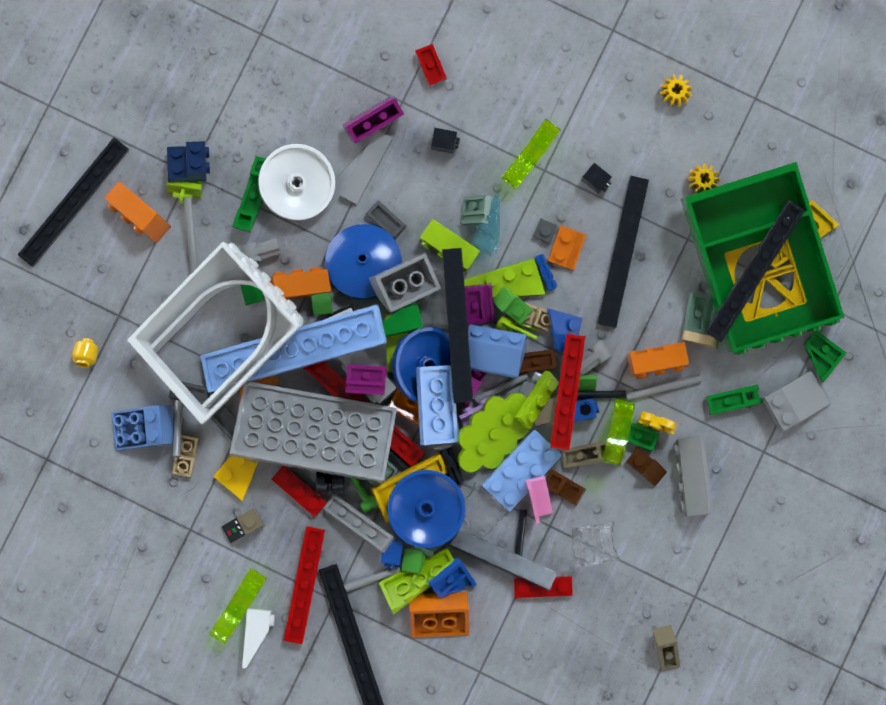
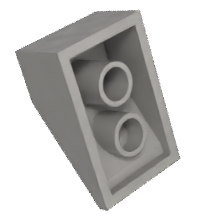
M812 371L762 398L765 407L780 432L789 429L830 404Z

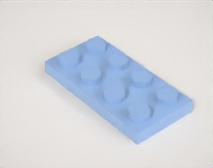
M451 365L416 367L420 444L431 445L458 442L456 404H454Z
M533 429L484 481L482 486L510 512L528 493L526 480L544 476L562 455L556 449L550 448V443Z

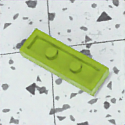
M549 371L543 372L515 416L527 429H531L559 384L558 380Z

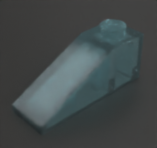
M497 192L491 202L492 207L489 216L486 217L488 224H481L471 242L472 246L490 256L493 252L497 253L501 242H499L500 194Z

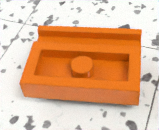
M560 225L548 262L574 271L586 234Z

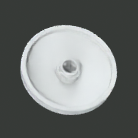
M289 144L276 149L266 158L259 173L258 186L264 203L273 213L287 220L301 221L313 218L327 207L334 194L335 175L330 162L321 152L307 145ZM297 181L299 186L292 185V182Z

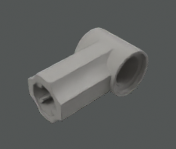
M276 238L260 243H249L240 247L241 252L249 259L252 258L256 263L281 254Z
M602 340L589 348L588 352L583 355L581 376L613 356Z

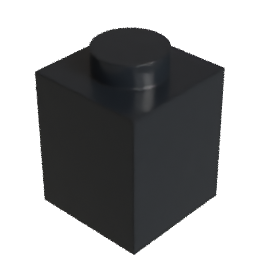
M434 128L431 150L453 154L454 148L458 149L460 138L457 137V132Z
M594 162L583 175L581 181L599 194L601 191L606 192L610 187L612 176Z

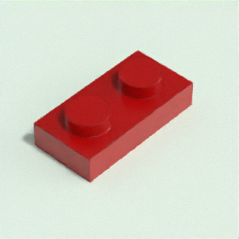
M433 44L415 50L429 87L447 80Z

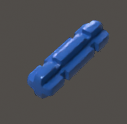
M543 254L536 256L535 262L539 265L538 269L544 282L546 281L547 290L552 291L556 289L557 284L553 280V274L548 263L546 264L545 256Z

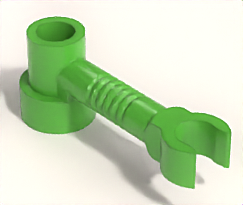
M349 477L363 500L360 503L363 511L367 513L374 508L378 509L379 507L374 495L367 494L359 479Z

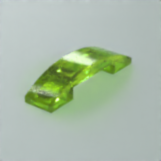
M545 119L501 179L514 189H517L547 151L561 129Z
M616 398L608 439L603 453V462L621 467L635 403Z
M252 568L249 569L209 635L223 644L227 643L267 579L265 576Z

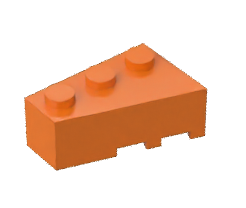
M120 181L104 197L109 202L107 206L113 212L117 213L119 211L122 214L120 218L127 224L132 222L134 230L140 235L145 233L156 244L171 228L157 212Z
M321 267L310 268V271L303 272V269L291 271V274H285L284 271L275 272L270 277L272 285L274 287L278 286L284 292L282 296L290 301L295 298H309L313 294L331 292L328 269L321 270Z
M685 342L657 348H647L637 352L630 351L627 354L631 377L636 376V379L647 378V374L654 372L655 376L663 375L669 369H673L674 372L683 371L685 366L689 365Z

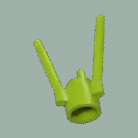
M504 316L500 318L495 328L509 332L515 330L533 339H537V336L515 325L537 332L540 331L537 327L526 323L520 325L514 319Z

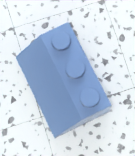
M470 325L468 335L471 370L518 379L526 352L527 335Z

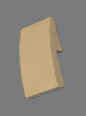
M526 303L534 311L524 323L551 332L550 326L552 325L550 315H547V310Z
M181 434L180 457L174 459L172 474L192 477L199 437Z

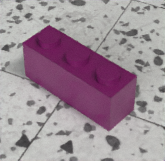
M389 96L342 124L350 140L357 143L401 117L404 113L396 98Z

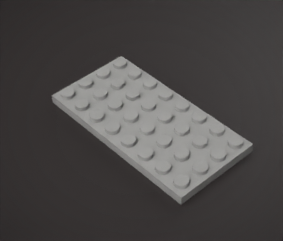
M247 381L243 386L229 454L234 457L384 483L397 408Z

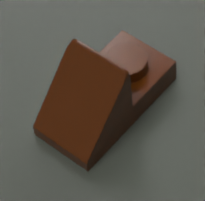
M639 447L625 461L653 486H656L667 473L655 459H652Z

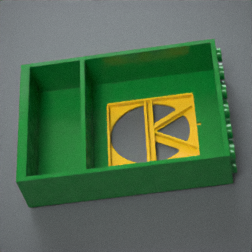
M797 162L680 199L716 312L736 283L735 267L739 257L748 248L762 242L786 202L790 200L805 210L781 248V251L788 257L791 264L765 273L755 289L752 304L746 303L724 338L728 352L734 353V355H741L747 353L748 348L760 349L766 347L767 342L779 343L784 341L786 336L798 337L803 335L805 330L817 331L822 329L821 325L832 326L841 323L840 319L845 318ZM793 272L794 283L792 290L788 291L774 277ZM765 280L785 297L784 302L772 308H760Z

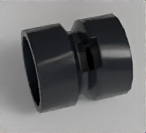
M316 471L317 494H328L329 491H332L333 494H344V476ZM331 479V484H327L326 480Z

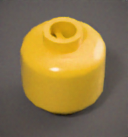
M89 338L77 341L72 354V360L75 362V365L82 368H90L91 365L96 363L99 347Z

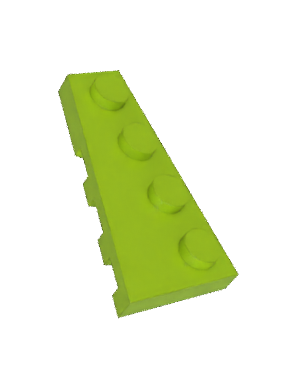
M534 258L464 279L465 286L487 285L491 283L493 298L504 286L517 296L546 295Z
M448 548L434 554L432 557L426 558L420 575L400 571L379 582L393 614L397 613L429 588L428 582L454 561Z

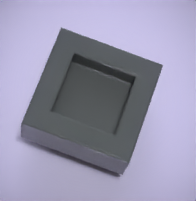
M540 219L533 237L551 244L558 225Z

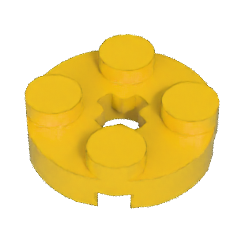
M643 411L637 422L644 426L649 425L653 430L663 431L674 435L677 423Z

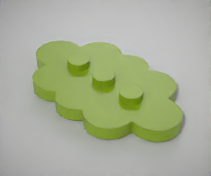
M514 392L508 395L505 400L500 396H491L484 402L483 410L475 411L471 415L470 425L464 426L458 433V442L463 448L458 455V464L464 471L475 472L482 465L489 469L497 468L504 461V455L510 454L517 447V440L527 435L529 429L525 428L515 417L527 399L525 395Z

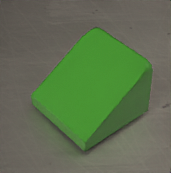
M330 293L311 295L314 316L333 314Z
M580 376L578 391H595L597 376Z
M405 548L402 572L420 575L426 560L424 553L421 550Z

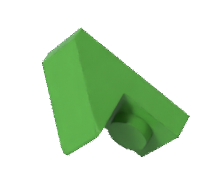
M506 286L493 299V302L502 312L507 313L520 325L534 311Z

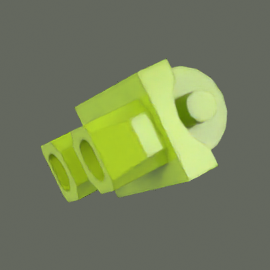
M167 180V192L173 194V198H179V204L184 205V198H202L201 182L168 183Z

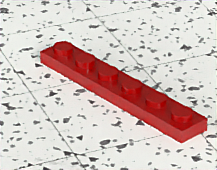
M566 334L550 444L552 449L570 450L586 336Z
M306 526L283 641L303 644L325 529Z

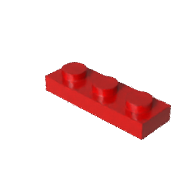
M284 465L271 479L314 517L327 504L321 496Z
M572 576L555 577L549 591L523 579L514 578V598L573 596Z

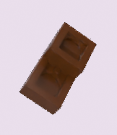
M553 469L550 470L546 477L548 490L570 503L578 505L586 491L584 487Z

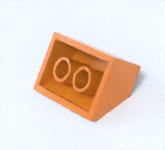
M468 592L451 593L443 598H439L435 593L420 594L410 602L411 638L468 636Z

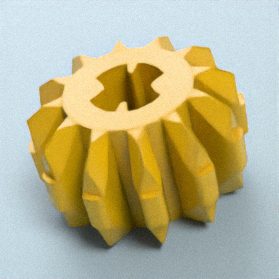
M673 74L671 79L667 77L665 78V83L661 84V88L664 90L660 92V95L666 96L663 100L664 102L671 101L670 106H673L674 102H676V105L680 107L681 101L686 104L688 102L687 98L692 96V93L689 91L693 87L691 85L686 86L689 83V79L682 81L683 75H680L677 79L676 75ZM674 87H677V90L680 89L679 94H675L676 91L673 93Z
M703 163L702 169L699 165H696L695 170H690L689 173L692 176L688 177L687 181L693 182L689 185V188L696 187L695 194L699 190L702 192L718 187L716 183L720 182V178L715 176L719 172H712L714 166L711 165L707 169L706 163ZM703 176L707 177V182L705 183L701 182Z

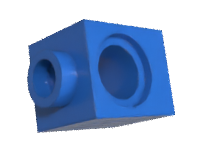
M593 398L576 402L574 422L597 417L596 414L599 413L597 402L593 401ZM582 405H587L590 408L588 415L580 413Z
M392 541L385 553H382L381 563H384V567L396 568V565H400L403 542Z

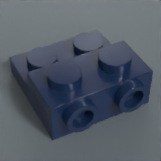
M205 141L186 142V146L167 147L168 183L207 181L206 174H210V162H206V158H209V146L205 147Z

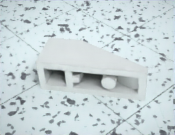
M247 609L242 668L249 666L269 633L271 626H274L275 615H272V610Z

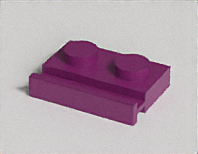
M491 283L487 285L465 286L468 325L495 321Z
M347 364L346 393L385 395L387 367Z

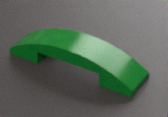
M255 156L250 177L232 225L233 228L249 233L252 231L263 201L259 191L258 178L261 167L266 160L265 158Z

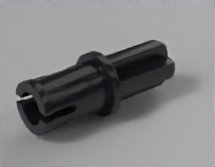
M451 447L440 451L439 453L446 466L445 470H448L450 478L457 485L462 484L464 479Z

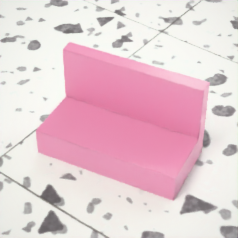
M545 476L526 480L536 524L540 523L539 516L553 513Z

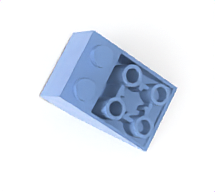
M157 405L112 412L116 451L173 444L174 418L172 405Z

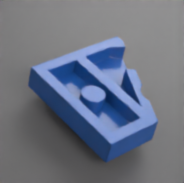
M547 309V315H550L552 325L550 326V331L553 336L554 350L564 353L566 334L579 335L583 318Z
M458 558L428 582L439 598L448 596L451 593L460 592L462 587L468 585L474 587L477 585L462 561Z

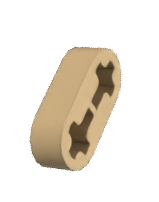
M683 331L682 341L717 349L718 341L713 337L692 331Z

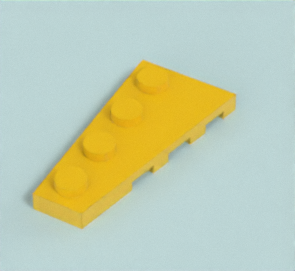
M436 454L385 480L384 483L371 487V491L386 523L390 522L387 511L389 496L395 485L403 477L420 470L447 473L440 454Z

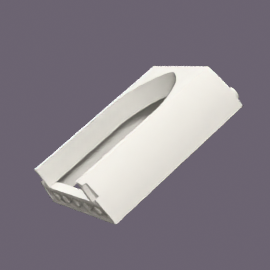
M222 242L127 339L201 424H205L303 325L302 316L295 310L297 308L296 305L289 299L286 300L282 296L284 292L278 286L274 287L270 282L271 278L257 268L259 265L252 258L249 259L233 243L227 244ZM233 286H254L263 291L267 304V324L262 340L252 355L201 405L156 353L215 294Z

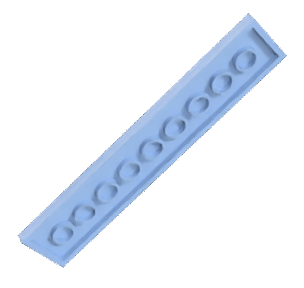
M370 306L301 326L248 381L260 380L387 344L379 306ZM262 338L200 356L208 393H214L252 355Z

